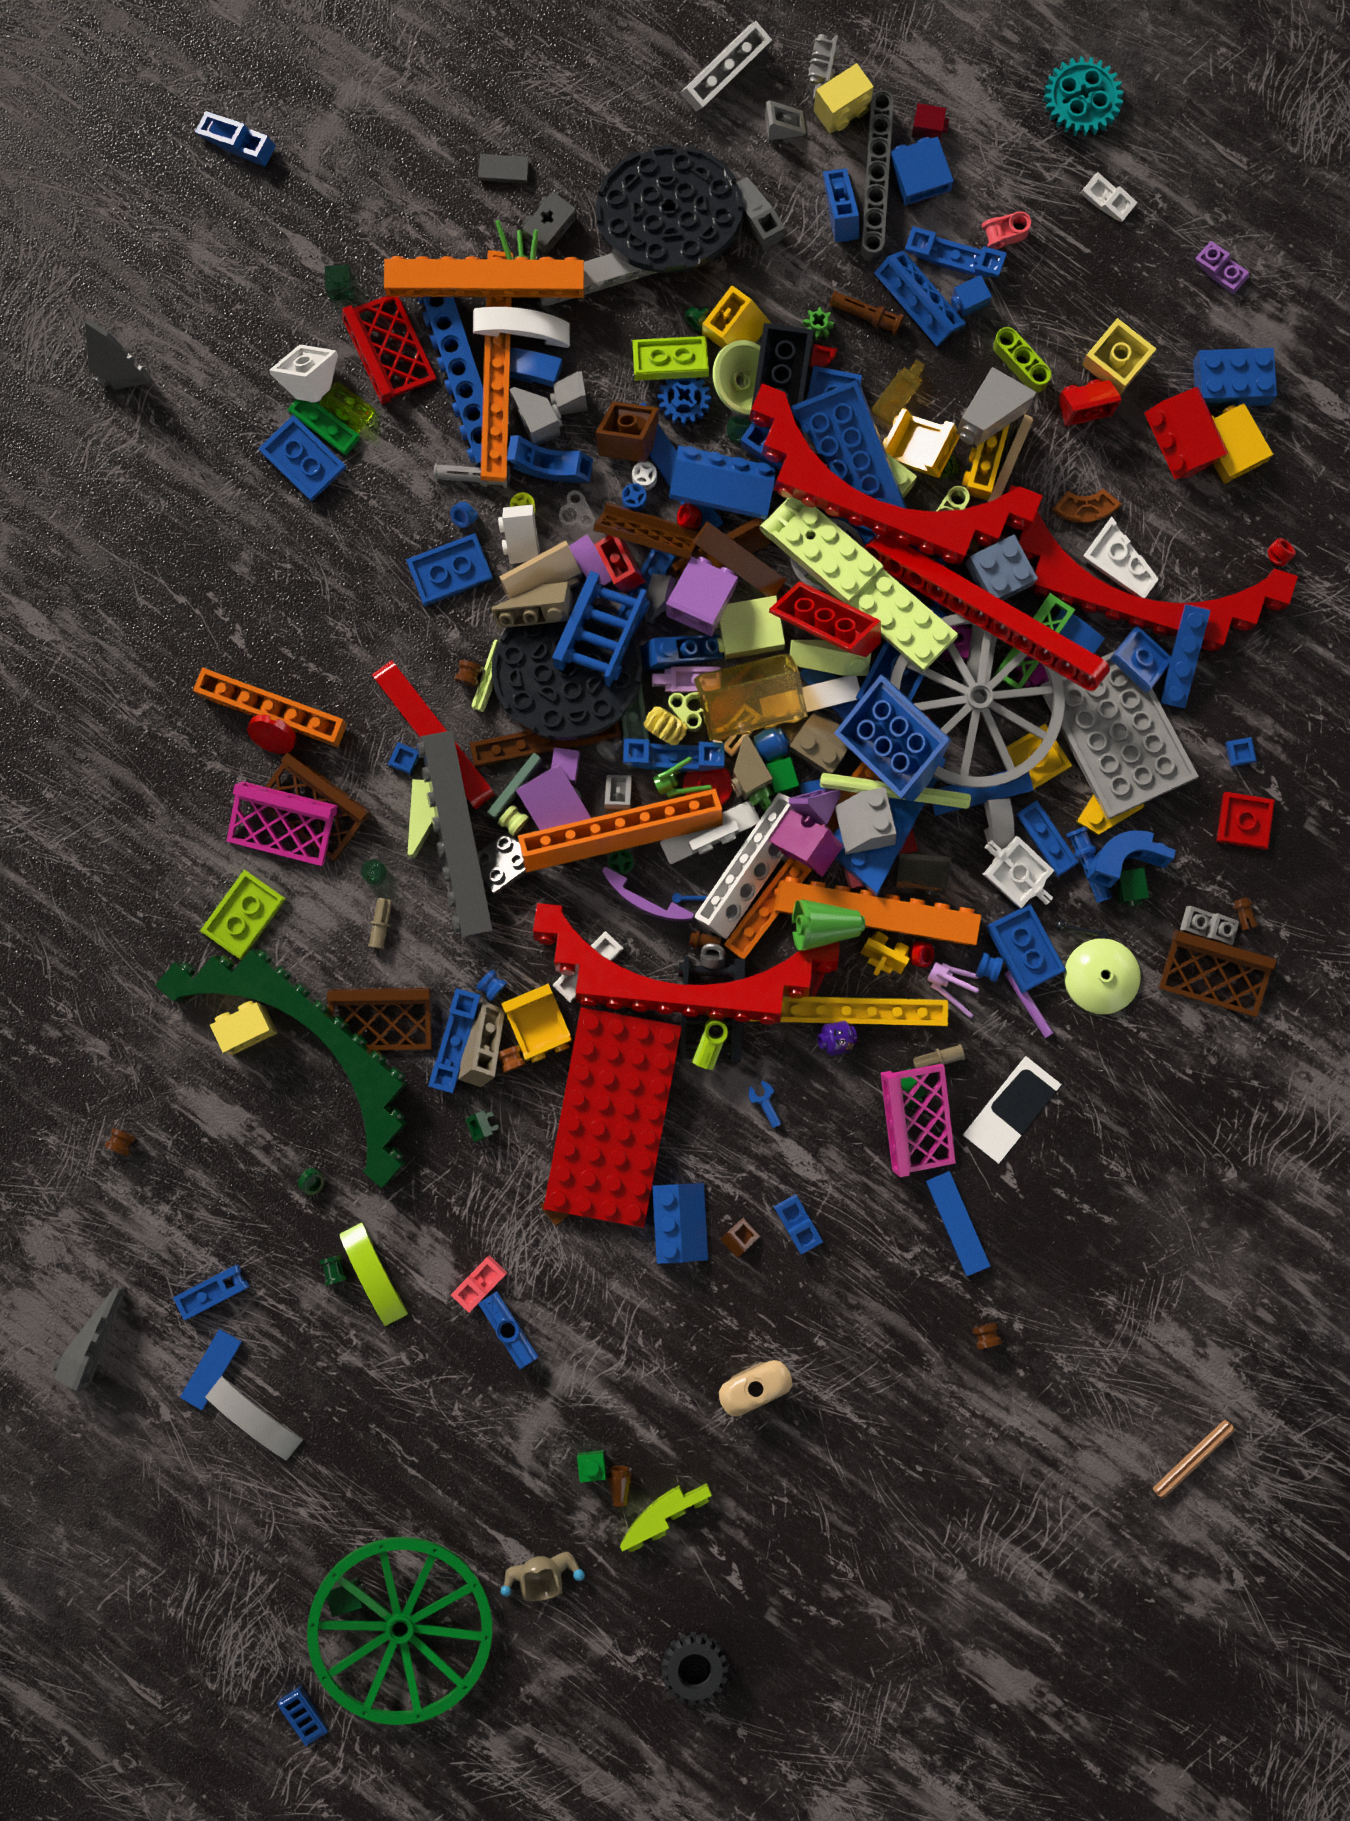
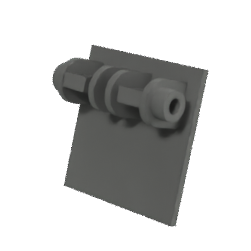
M509 830L477 853L482 878L494 894L498 891L501 893V890L508 886L510 882L513 884V880L516 877L520 879L519 875H523L526 872L519 842L509 833Z

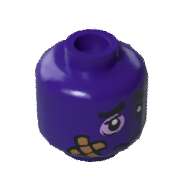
M846 1021L824 1024L821 1034L817 1036L819 1047L831 1056L849 1053L854 1045L857 1044L856 1030L853 1025H849Z

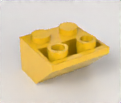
M731 286L703 322L702 334L723 349L726 345L739 340L757 343L763 334L764 323L771 324V322L752 299L734 286Z

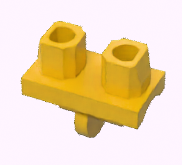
M879 931L872 938H868L860 954L868 957L867 963L876 967L873 972L876 976L879 975L881 970L888 974L892 970L901 974L910 959L908 958L909 946L897 942L894 950L885 946L888 940L887 935Z

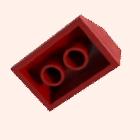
M1198 387L1168 398L1144 413L1174 480L1192 477L1229 454Z

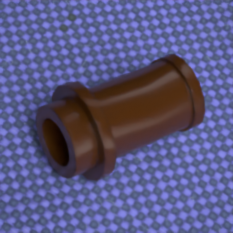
M1249 897L1234 901L1235 906H1233V909L1237 910L1242 930L1249 929L1247 918L1252 928L1258 926L1251 906L1253 901H1250Z
M697 929V932H691L689 946H693V949L696 950V947L702 948L708 943L720 945L722 937L700 933V930Z

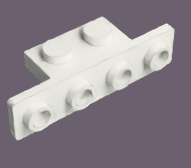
M746 801L723 812V826L662 840L660 845L670 864L676 863L697 852L701 855L712 850V845L719 842L725 844L734 840L736 834L757 825L760 819L754 806H752L750 801Z

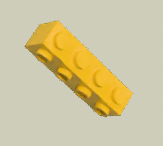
M1009 425L978 445L977 448L972 447L968 462L972 463L970 472L965 471L962 485L966 486L970 496L988 501L993 489Z

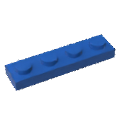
M1184 605L1160 703L1181 708L1186 707L1210 609Z

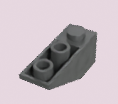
M748 177L738 181L737 184L743 198L742 217L761 249L765 250L783 240L785 227L771 204Z

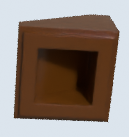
M742 1218L721 1237V1241L736 1257H739L760 1236Z

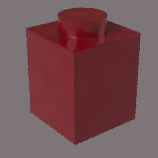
M917 103L911 137H930L931 139L938 136L940 141L942 132L947 133L949 118L945 117L946 108Z

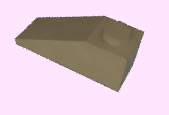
M484 1001L480 1003L462 1055L458 1080L482 1087L495 1077L505 1013L503 1008Z

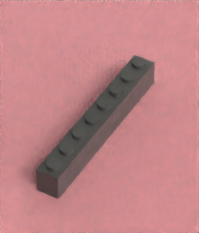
M453 731L419 737L420 742L417 743L419 757L424 758L425 767L422 768L424 782H428L430 792L427 793L429 807H434L435 817L432 818L434 832H439L440 842L437 843L439 857H444L445 867L442 868L444 882H449L450 892H447L449 906L454 907L456 917H452L454 931L459 932V936L492 931Z

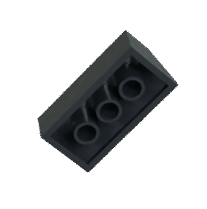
M764 323L752 406L762 383L785 392L790 407L803 402L813 329ZM793 414L795 423H796L797 427L799 428V427H800V423L798 422V420L796 419V417H795L794 414Z

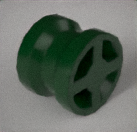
M625 849L612 852L608 858L610 869L622 876L629 874L633 869L634 861L632 854Z

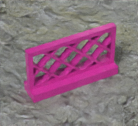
M244 781L234 785L233 794L235 799L227 842L320 866L324 865L333 817L337 813L338 805ZM241 800L249 801L255 811L245 817L240 809ZM266 807L274 808L279 816L271 823L268 822L262 813V810ZM290 813H296L303 824L293 829L286 816ZM258 814L265 826L255 832L247 819ZM314 819L326 821L324 832L316 835L309 824ZM282 820L288 833L278 838L271 825ZM241 823L245 825L250 833V836L245 839L234 837L236 826ZM303 826L307 828L312 836V839L305 844L301 843L295 831ZM265 829L268 830L274 839V842L269 845L262 844L257 834ZM289 835L292 836L298 846L293 851L286 850L281 843V840ZM313 841L316 842L320 849L318 858L310 856L305 849V846Z
M937 1064L895 1073L891 1071L882 1072L881 1081L892 1171L899 1177L909 1176V1172L955 1164L944 1065ZM938 1072L939 1080L933 1088L923 1082L929 1073ZM912 1077L917 1081L909 1093L902 1089V1078ZM921 1084L930 1090V1093L922 1103L912 1097ZM934 1095L941 1098L942 1104L936 1113L926 1107ZM910 1099L920 1105L911 1118L905 1114L904 1110ZM924 1109L933 1115L925 1128L916 1122ZM937 1119L944 1123V1130L939 1137H936L929 1131ZM913 1124L922 1129V1132L914 1142L908 1139L907 1132ZM926 1134L936 1139L928 1152L918 1146ZM943 1144L947 1147L948 1158L937 1160L932 1155L938 1146ZM917 1148L925 1156L920 1163L911 1165L910 1156Z

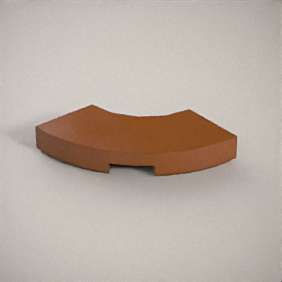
M1101 489L1096 494L1090 496H1078L1067 491L1051 512L1068 521L1090 523L1110 516L1122 503L1105 489Z

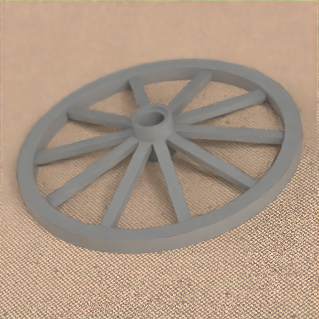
M958 614L941 618L950 627L973 624ZM983 630L977 683L953 642L947 647V650L967 686L929 668L922 672L902 654L898 657L890 677V682L900 691V683L906 667L964 695L914 704L921 711L965 704L941 728L945 734L972 711L960 774L950 772L938 766L933 775L938 780L959 787H995L1013 781L1027 773L1051 749L1060 731L1064 716L1065 694L1061 675L1045 665L1043 666L1051 686L992 691L1027 656L1023 652L1017 654L988 684H985L991 634ZM973 693H981L984 697V703L975 702ZM1052 694V716L1047 732L993 700ZM989 709L1042 739L1036 751L1019 766H1014ZM980 712L1007 772L985 777L968 776Z

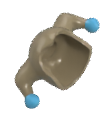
M562 1552L552 1558L537 1556L529 1559L525 1564L515 1565L506 1570L501 1594L505 1597L510 1596L513 1582L518 1581L520 1582L524 1600H548L562 1594L561 1573L566 1568L573 1571V1577L577 1581H582L585 1573L580 1570L574 1556L570 1552Z

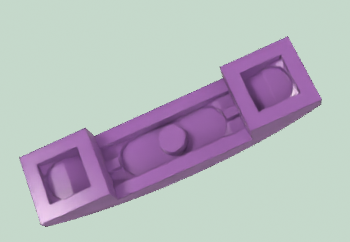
M604 867L602 870L603 875L614 891L636 909L656 918L669 921L686 922L693 920L694 914L673 902H671L666 911L625 889L624 887L628 882L626 877L607 867Z

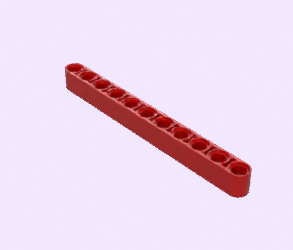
M876 534L864 547L868 553L883 565V569L888 574L1088 691H1094L1109 674L1110 667L1108 663L1099 656L912 547L898 543L895 538Z

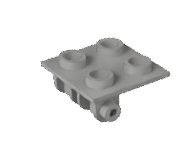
M820 34L814 41L813 59L810 62L808 74L809 83L815 85L813 100H815L816 89L834 78L835 69L832 68V64L839 52V46L836 45L838 35H835L832 40H828L826 35Z

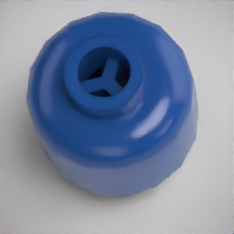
M770 726L754 737L755 748L761 759H764L767 763H770L776 757L785 756L789 752L788 746L791 745V742L781 727L777 729L774 726Z

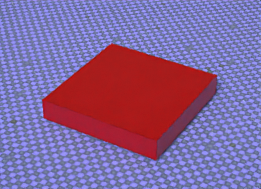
M1224 792L1216 842L1267 850L1275 800Z

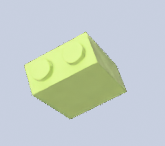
M776 596L727 605L716 628H720L721 638H717L719 653L724 652L725 660L784 650L785 641L781 619L769 613V608L777 602Z

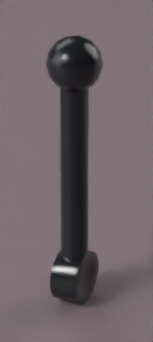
M1063 921L1056 923V928L1060 931L1067 929L1094 935L1098 939H1106L1108 936L1106 930L1095 931L1067 925Z

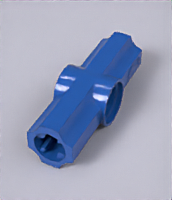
M498 1291L478 1303L495 1329L497 1337L503 1342L519 1369L539 1357ZM511 1323L515 1327L514 1336L506 1337L503 1335V1324Z

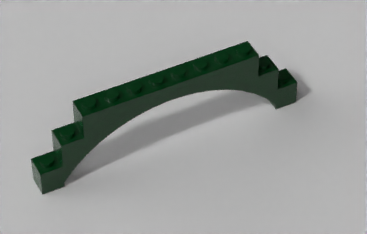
M251 949L235 969L233 968L235 964L224 955L222 957L220 955L212 956L197 975L195 974L196 969L188 962H174L155 984L173 1002L181 1001L188 995L204 993L238 995L258 1000L294 1017L322 1040L342 1065L353 1085L361 1107L367 1141V1166L362 1172L380 1188L387 1186L406 1164L402 1159L404 1157L398 1149L388 1147L391 1141L407 1124L400 1110L395 1107H389L392 1101L408 1084L404 1080L405 1075L398 1068L388 1066L385 1063L386 1058L379 1051L369 1049L366 1046L367 1041L361 1035L351 1033L347 1029L348 1024L339 1016L333 1017L328 1012L329 1007L319 999L317 1001L309 995L311 991L300 982L296 984L290 978L292 974L283 966L277 967L272 962L273 957L263 949L260 951L258 949Z

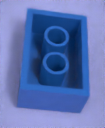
M1274 348L1199 350L1193 360L1195 387L1199 388L1207 407H1229L1233 404L1239 406L1243 403L1246 406L1270 405L1277 396Z

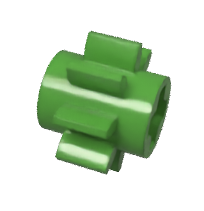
M821 307L815 312L809 310V319L803 320V326L808 327L807 329H813V336L816 341L823 335L828 338L829 332L827 329H832L834 322L828 321L831 313L825 314L821 311Z

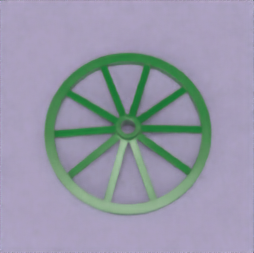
M392 1537L377 1540L357 1548L339 1561L324 1578L316 1592L307 1627V1643L311 1663L319 1681L329 1695L342 1707L361 1718L390 1725L422 1722L444 1713L457 1704L472 1689L480 1677L487 1662L492 1641L490 1605L484 1588L476 1574L459 1556L447 1548L428 1540L411 1537ZM411 1550L429 1554L403 1611H401L387 1551ZM379 1554L393 1614L348 1580L343 1574L358 1562L372 1555ZM436 1558L454 1568L467 1582L465 1586L410 1615ZM337 1582L386 1621L319 1620L325 1599ZM473 1592L480 1611L482 1631L415 1623ZM398 1622H403L408 1628L404 1632H397L393 1626ZM318 1629L385 1631L330 1669H327L320 1651ZM415 1633L480 1641L474 1663L464 1679ZM390 1639L363 1704L347 1694L332 1677ZM408 1641L457 1685L449 1694L424 1707H421ZM400 1644L413 1710L388 1711L374 1708L372 1705L396 1646Z

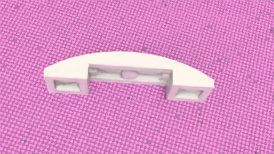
M513 307L475 308L473 311V333L498 337L499 333L545 339L546 345L565 348L570 346V323L553 315Z

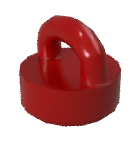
M686 502L679 508L677 523L681 527L698 529L702 522L701 511L696 505Z
M1277 538L1267 550L1270 561L1277 566L1286 565L1296 555L1294 547L1283 538Z
M914 942L909 950L910 963L923 968L930 966L934 959L932 944L928 942Z

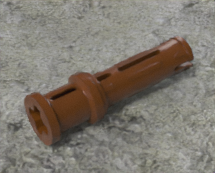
M834 291L829 306L872 322L871 325L875 328L881 327L891 331L894 336L898 334L904 319L903 314L896 315L886 311L883 306H878V308L870 306L838 291Z

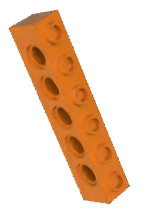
M203 667L193 689L201 698L254 717L266 714L271 716L270 719L274 721L278 718L287 723L294 732L337 748L347 727L346 722L339 717Z

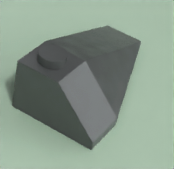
M87 319L85 330L89 370L94 375L93 380L103 388H106L108 385L112 389L118 390L147 384L152 380L142 366L139 365L137 368L134 366L135 359L122 349L123 346L108 331Z
M115 1287L65 1350L62 1357L59 1356L53 1369L56 1371L54 1379L76 1391L90 1386L125 1288Z

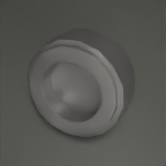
M714 943L704 945L701 949L700 964L709 969L724 967V948Z

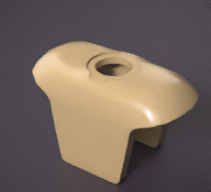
M773 1360L758 1363L734 1375L722 1385L719 1390L721 1405L730 1416L738 1417L788 1393L792 1387L791 1374L781 1361ZM758 1381L763 1385L764 1390L760 1396L753 1397L749 1394L748 1386L751 1382Z

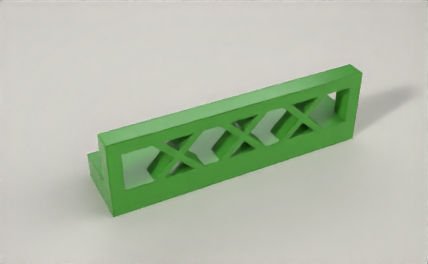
M1050 593L1033 619L1042 623L1047 617L1048 622L1042 624L1047 627L1049 626L1052 630H1054L1053 625H1058L1055 631L1060 633L1075 609ZM1054 605L1067 612L1063 620L1052 621L1050 611ZM1013 647L992 679L1021 651ZM1023 659L1016 666H1022L1023 678L1019 684L1007 676L1002 681L1013 689H1021L1039 662L1036 660L1024 662ZM1032 664L1026 672L1025 665Z

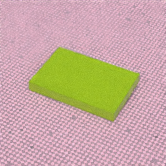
M706 336L632 340L635 381L709 377Z
M244 869L200 931L242 960L286 898Z

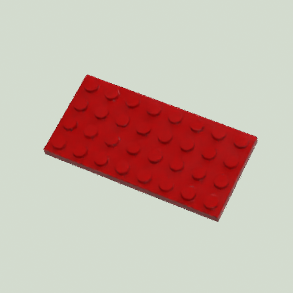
M581 1007L543 1209L644 1228L682 1025Z

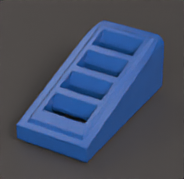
M302 1685L278 1700L279 1708L305 1746L329 1731ZM299 1699L301 1703L291 1709L289 1704ZM302 1708L307 1710L298 1717L294 1714ZM311 1716L313 1720L301 1726L300 1722ZM316 1724L319 1729L307 1736L305 1731Z

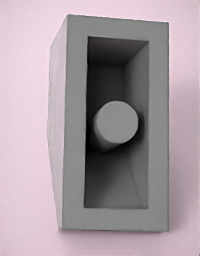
M582 371L576 372L553 384L555 392L550 393L551 404L557 406L560 415L588 411Z

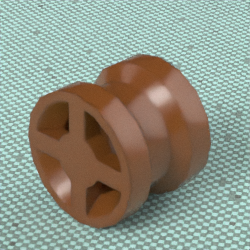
M519 1045L498 1052L497 1060L501 1061L502 1073H507L526 1065L525 1060L520 1057Z

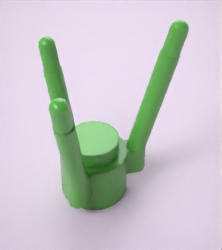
M496 220L495 223L507 260H513L499 220ZM535 229L533 232L530 260H535L538 242L537 229ZM518 230L519 256L514 257V260L517 257L529 258V256H524L522 231Z
M691 757L653 777L660 795L667 793L668 798L679 794L711 790L712 786L704 785L675 789L679 785L675 775L680 773L676 771L691 762Z

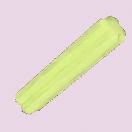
M494 640L472 702V708L480 712L485 711L493 688L492 660L500 640Z

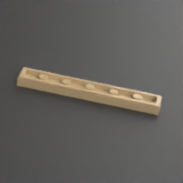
M1024 415L988 502L1002 495L1034 420L1033 417ZM971 540L966 555L972 556L978 552L980 545L976 540Z

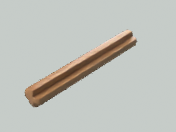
M1223 1420L1153 1487V1491L1161 1499H1164L1235 1431L1231 1423Z

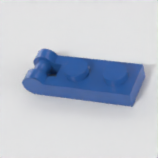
M239 1264L173 1297L184 1321L250 1287L247 1280L244 1281L240 1273L242 1270ZM231 1277L235 1286L228 1289L224 1280Z

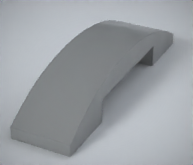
M223 1376L205 1396L209 1402L233 1423L286 1461L303 1440L287 1426L280 1424L244 1396L241 1390Z

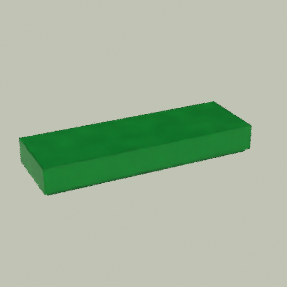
M296 399L287 409L289 414L294 415L301 423L345 457L361 439L358 433L317 402L310 403Z

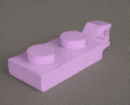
M671 667L670 669H665V674H652V687H665V692L721 693V667Z

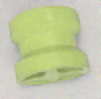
M513 804L501 816L498 824L509 829V833L515 836L525 826L529 817L526 814L519 813L518 808Z

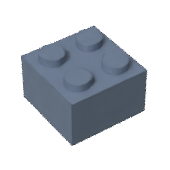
M1015 534L970 556L965 563L975 584L1001 600H1005L1031 587L1038 579Z

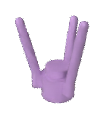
M936 962L927 978V981L932 983L931 988L937 990L961 1012L972 1018L973 1014L943 989L941 985L946 987L950 981L978 993V988L952 975L955 973L975 979L979 977L975 973L951 967L945 963L941 965Z

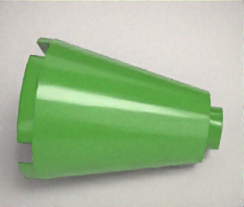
M805 899L796 901L794 904L792 923H796L797 932H793V939L797 950L806 951L858 937L861 931L865 930V918L857 910Z

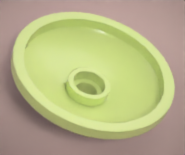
M747 340L732 342L718 353L713 366V382L718 396L729 409L738 414L748 416L752 407L761 346Z
M1093 939L1083 943L1072 952L1065 965L1064 983L1070 998L1080 1008L1090 1013L1111 1014L1125 1008L1138 992L1140 985L1138 962L1127 947L1114 940ZM1103 970L1109 973L1107 980L1101 977Z

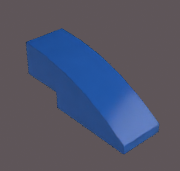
M207 111L195 131L198 136L216 146L264 167L276 148V145L268 135L249 130L243 123Z
M510 347V378L530 384L537 382L554 388L553 384L558 381L563 366L561 358Z

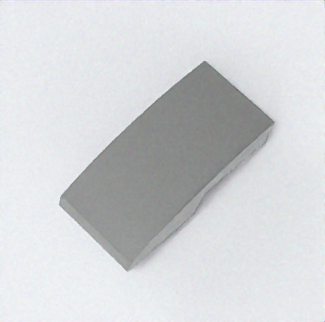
M1010 798L988 800L984 803L989 825L984 830L987 845H989V841L993 840L996 845L1003 849L1014 839V819Z
M1186 906L1180 930L1223 944L1233 945L1239 921L1221 914H1212L1193 906Z

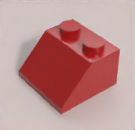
M1101 379L1092 380L1087 385L1078 387V385L1067 386L1061 391L1058 398L1065 427L1113 416L1122 400L1110 380L1102 381Z

